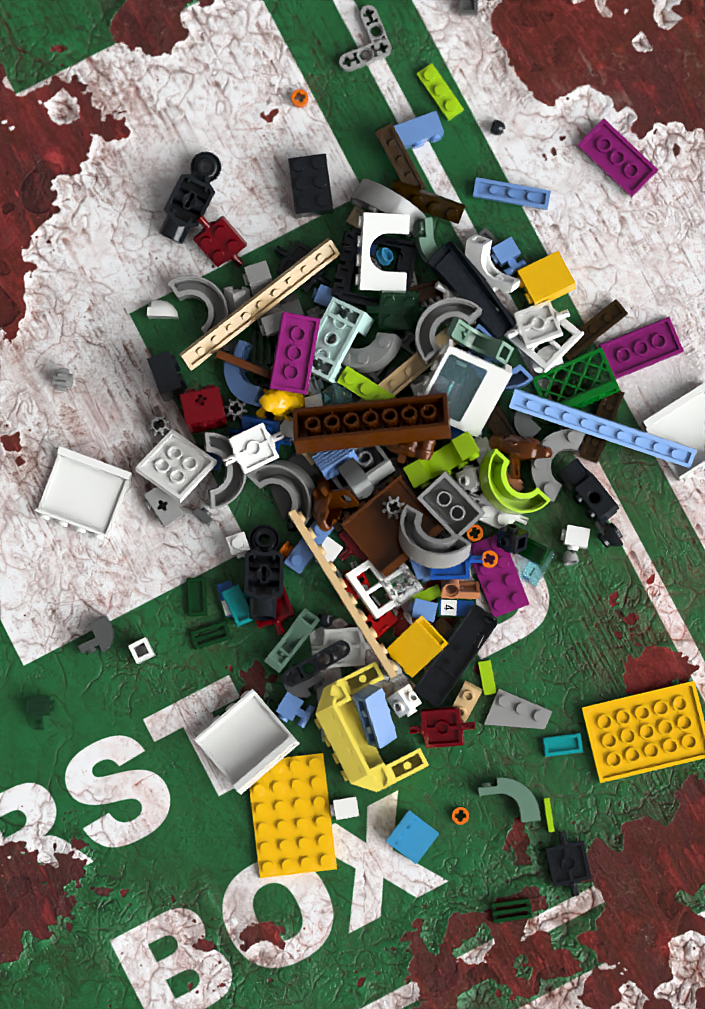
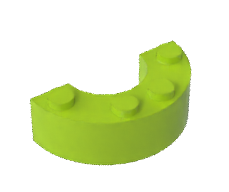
M467 431L453 439L446 446L435 451L429 461L418 459L403 469L414 488L421 487V489H424L431 485V481L437 479L445 471L452 475L453 469L458 467L460 470L469 465L468 461L471 462L480 457V450L470 431Z
M498 449L488 450L485 453L479 469L480 486L486 499L496 509L507 514L519 515L537 511L551 501L538 487L528 489L524 493H519L512 489L506 477L510 461Z

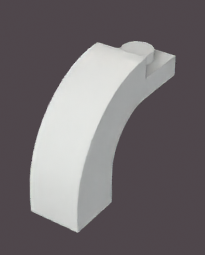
M477 234L467 239L465 256L486 278L494 292L501 289L503 292L511 293L520 287V279L500 272L493 265L490 258L492 240Z

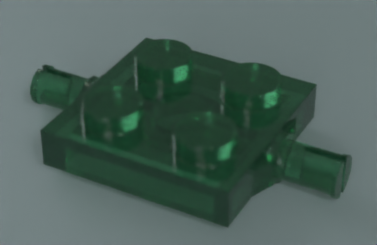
M380 290V300L377 306L366 305L365 312L377 313L378 329L416 330L419 314H423L428 307L419 305L418 291Z

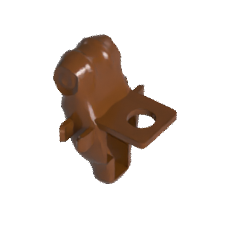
M495 434L489 439L491 450L498 449L500 452L510 455L511 479H521L520 460L550 458L552 456V449L550 447L540 445L538 439L530 436L526 438L517 435L506 437Z
M436 440L389 444L385 446L389 451L399 454L397 459L399 463H406L407 456L429 461L434 454L433 449Z
M321 477L316 482L317 489L315 488L313 492V517L320 530L327 532L332 529L333 524L338 520L342 521L341 519L344 517L342 509L358 507L360 503L350 488L337 489L332 480H326L324 477ZM346 495L351 498V501H345L341 496Z

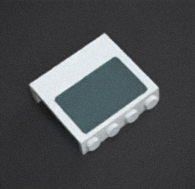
M449 338L447 344L443 343L440 348L439 359L433 361L430 376L426 375L424 378L422 391H418L415 396L447 393L450 425L464 432L470 431L471 435L478 437L512 376V366L504 364L503 368H500L454 347L453 340Z

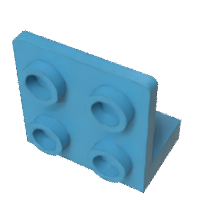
M408 810L385 842L417 864L439 833Z

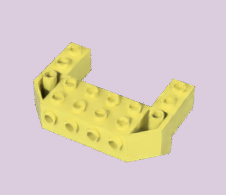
M376 661L324 687L315 713L317 718L314 721L319 730L323 728L326 734L323 736V739L328 747L332 746L335 752L332 756L336 764L340 763L344 770L340 772L345 782L349 780L353 785L378 792L429 766L419 748L385 766L376 747L368 745L358 711L352 702L351 696L369 684L374 685L384 680Z

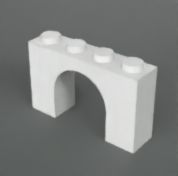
M362 212V216L358 217V228H361V235L357 236V247H360V255H356V266H359V274L355 275V285L358 286L359 290L406 292L407 273L379 270L370 259V247L372 242L382 234H409L410 215Z

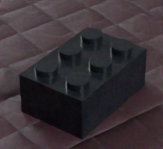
M326 153L288 158L296 219L334 214Z
M169 351L147 358L158 391L164 402L184 394L187 386L181 372L178 373L181 369L175 355H171Z

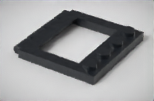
M355 228L352 231L345 230L342 239V245L345 246H341L338 262L345 265L337 264L334 280L340 282H333L331 296L337 297L347 304L405 316L418 253L415 242L386 235H380L372 242L374 245L398 250L394 272L407 273L406 292L390 291L388 301L351 293L356 269V255H359L360 247H357V236L361 235V230Z

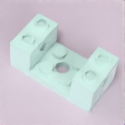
M333 297L320 320L311 375L339 388L340 384L337 383V380L345 369L341 366L345 355L357 333L366 337L374 320L366 312ZM331 335H336V341L333 344H329L328 338Z

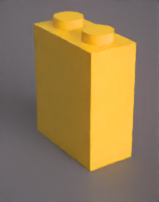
M559 251L517 270V279L521 280L520 288H524L526 291L524 295L529 305L532 304L534 306L548 300L552 301L576 289V282Z
M421 616L386 650L389 656L401 665L403 671L413 678L449 643Z

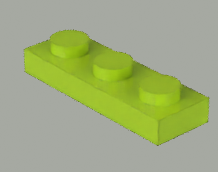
M432 63L416 73V76L447 121L464 111Z
M346 366L337 380V383L366 401L393 399L396 397L349 366Z

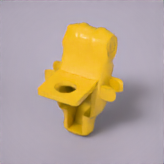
M263 389L265 394L259 399L262 407L256 414L258 417L265 418V413L268 411L274 414L273 419L280 420L281 422L285 418L287 421L292 422L288 415L293 413V409L306 408L305 396L276 389Z

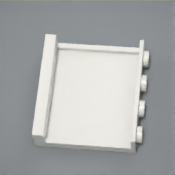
M704 382L641 423L647 433L697 450L690 468L665 460L677 481L683 479L685 482L694 476L692 472L699 469L702 471L705 469Z
M59 446L58 456L39 506L35 509L39 513L38 517L48 521L51 517L57 520V524L64 527L70 524L75 526L74 530L85 534L86 531L93 533L92 537L103 540L105 537L109 539L133 474Z
M253 689L245 691L237 703L230 704L222 716H216L211 721V725L206 729H201L194 739L240 794L246 791L300 744Z

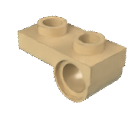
M468 681L464 682L452 707L460 706L463 722L467 721L483 690Z

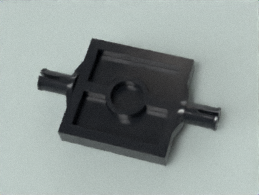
M299 240L288 251L278 245L274 252L282 256L283 259L276 272L281 275L312 251V249ZM327 265L299 286V288L308 293L317 282L328 287L332 281L322 276Z
M566 830L559 831L560 843L554 847L545 848L553 887L567 885L570 887L571 897L579 896L577 884L592 879L583 840L569 842Z

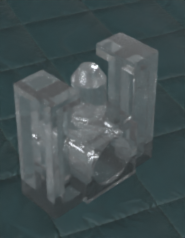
M406 564L380 582L384 589L392 583H396V586L390 590V595L395 596L399 592L403 593L402 596L394 601L398 608L424 589ZM404 579L409 582L410 586L404 583Z

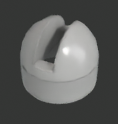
M573 550L565 551L563 554L565 566L579 562L578 555Z

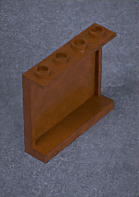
M395 475L386 482L387 487L383 490L378 488L371 494L373 498L368 502L366 500L362 501L356 507L358 510L354 514L349 512L341 519L343 523L340 525L384 579L409 559L402 550L398 538L401 513H398L397 520L394 516L387 519L388 514L382 513L386 506L382 505V502L388 503L389 496L392 500L399 497L398 501L405 503L401 510L406 505H409L423 514L421 528L428 536L435 538L445 529L417 499V496L402 480L401 475L398 478ZM396 504L388 505L391 508V512L398 511Z

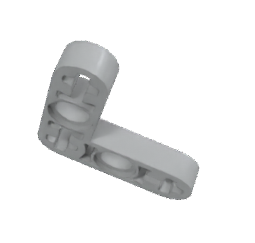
M371 5L364 6L360 11V18L370 44L345 53L340 57L339 65L344 72H351L384 59L391 53V44L377 10ZM365 11L373 12L372 21L374 23L370 24L369 18L367 16L364 17L366 15ZM373 27H378L381 30V34L373 36L370 30ZM380 45H383V47H388L386 48L385 53H383L382 51L376 52V57H374V53L371 48L374 47V51L380 49ZM368 51L371 55L370 59L362 60L360 58L361 52ZM354 55H357V60L359 64H356L355 60L351 62L350 67H348L347 65H343L345 63V59L348 58V60L351 61L355 59Z

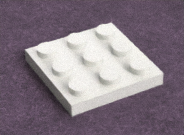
M171 429L135 469L137 473L181 503L216 466L217 460Z

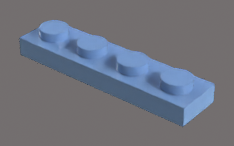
M476 177L473 197L547 210L551 190Z

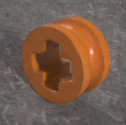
M297 89L292 93L293 105L298 108H303L307 105L308 94L306 91ZM300 94L301 97H305L302 103L298 100L295 101L296 95Z
M477 524L472 525L466 531L467 539L472 542L480 541L483 537L482 527ZM472 528L480 531V534L477 535L478 538H473V536L469 535L472 532Z
M289 541L279 551L284 555V560L287 559L295 548L294 545L291 546L289 544Z
M488 550L482 554L483 563L481 564L484 567L493 568L497 564L498 556L494 551ZM486 554L494 556L493 564L490 565L489 562H484Z
M463 807L454 809L451 815L453 822L458 825L466 823L469 819L467 809ZM459 810L466 814V818H462V821H458V818H455V814L459 813Z

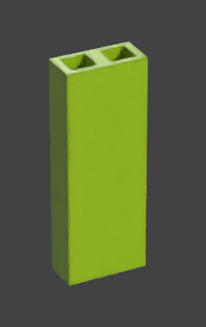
M437 584L410 596L408 602L409 604L410 601L414 602L415 598L432 601L441 597V590Z
M491 661L478 662L484 695L497 693Z
M543 798L548 832H555L550 798Z

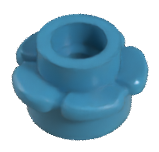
M388 248L378 249L376 251L377 262L388 266L393 260L391 250Z

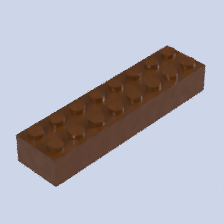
M447 393L293 409V438L297 454L451 438Z

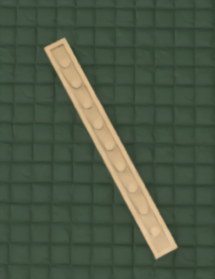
M327 238L183 350L179 356L188 369L192 371L338 257L340 253L332 240Z
M447 327L435 336L439 348H441L443 343L447 344L450 338L446 335ZM416 352L381 381L378 386L395 396L430 367L435 359L438 360L440 354L425 366ZM361 398L358 402H365L366 400ZM318 452L303 453V456L313 465L315 463L312 456Z
M295 509L288 513L292 522L390 679L398 675L396 673L398 667L393 660L389 661L386 657L388 651L383 643L379 645L375 638L378 635L373 627L368 628L365 623L368 619L363 611L358 612L355 607L357 601L352 594L348 595L344 588L347 585L342 577L337 578L334 573L337 569L332 561L327 562L324 557L327 554L321 544L317 545L314 541L316 535L311 528L307 529L304 525L306 519L301 511L297 513Z

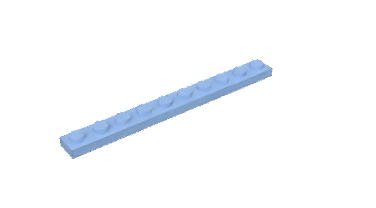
M516 388L509 403V408L688 468L691 467L697 451L695 448Z

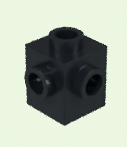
M508 524L500 528L497 533V547L504 549L508 553H519L527 548L529 532L519 528L516 524Z

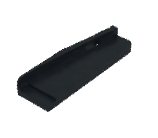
M453 241L443 244L426 262L456 298L469 300L482 309V314L476 320L493 338L499 339L503 337L506 331L514 327L516 324L514 317L503 306L496 293L486 281V278Z
M473 605L447 640L449 644L438 653L413 691L439 708L497 626L498 621L494 615L486 612L478 605Z

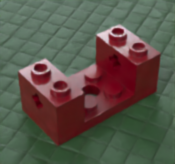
M207 385L203 387V390L195 391V389H188L184 391V394H180L186 426L191 434L228 427L219 387Z

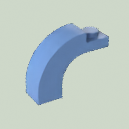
M239 340L238 344L234 347L233 356L248 362L253 344ZM224 363L225 380L230 391L241 401L261 408L262 405L259 403V399L265 394L263 392L264 388L252 384L245 370Z

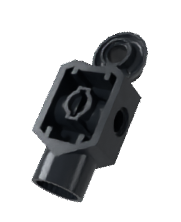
M208 151L198 153L191 161V174L180 175L163 209L167 216L158 233L179 244H183L190 228L199 226L200 223L196 219L200 215L204 216L215 194L210 182L218 178L222 169L221 162L214 153ZM203 162H207L211 166L208 173L203 172L200 168Z
M576 458L556 475L570 493L574 494L572 497L578 505L582 504L584 506L586 516L590 520H595L593 525L599 531L597 537L606 548L610 546H623V542L620 539L623 536L619 529L612 522L610 524L606 522L617 513L619 509L618 504L594 474L587 470L579 459ZM589 496H595L597 503H591Z
M262 524L254 527L249 533L248 541L252 550L246 553L244 558L243 597L249 599L250 619L269 621L276 619L277 600L283 596L284 555L276 551L280 543L277 530L271 525ZM266 537L269 543L263 545L259 542V539Z

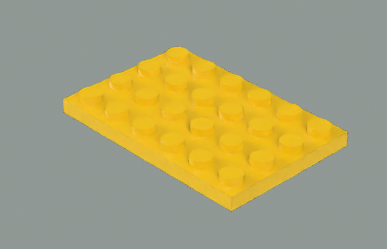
M695 681L581 708L599 783L705 758V721Z
M319 753L285 757L249 787L260 878L337 869L324 755Z

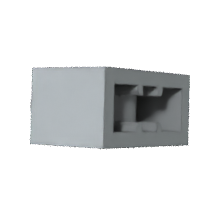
M155 487L144 494L146 497L144 502L149 510L154 509L157 514L154 518L159 526L164 525L167 528L185 517L175 499L160 488ZM161 502H163L164 504L168 503V504L166 505L167 510H165V511H164L163 509H160V510H159L158 508L161 507L159 503H161Z

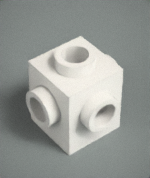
M468 465L462 468L463 471L456 473L458 484L465 491H469V494L480 491V466Z
M410 684L387 698V701L399 718L405 714L407 717L417 712L416 707L422 703Z

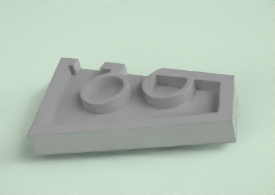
M498 689L484 725L545 729L552 711Z

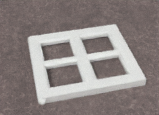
M566 318L561 319L560 325L570 332L572 336L562 346L554 340L547 341L557 349L547 361L533 351L538 345L527 349L525 343L517 336L509 339L506 332L504 337L541 367L543 372H548L584 335V332L577 329ZM515 321L516 324L514 325V327L510 328L508 331L517 328V321Z
M369 560L345 575L375 620L416 592L423 590L405 562L398 570L385 579ZM370 568L379 582L365 591L356 577ZM403 573L412 587L398 595L389 581ZM383 586L392 600L378 609L369 594Z

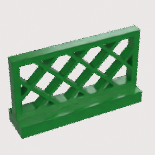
M602 347L555 367L548 372L537 375L532 380L540 397L547 399L548 394L558 397L556 402L576 409L621 391ZM601 354L603 360L600 366L590 363L593 356ZM582 363L586 365L582 374L573 371L575 364ZM589 366L598 369L595 379L585 376ZM601 370L609 373L611 379L606 382L599 381L598 378ZM559 371L568 372L565 382L555 379ZM571 374L581 377L577 387L568 384ZM543 378L551 380L547 390L539 387L537 381ZM584 378L593 381L591 388L588 390L580 388ZM553 382L563 385L560 394L550 391ZM566 386L576 389L574 395L570 398L562 396Z

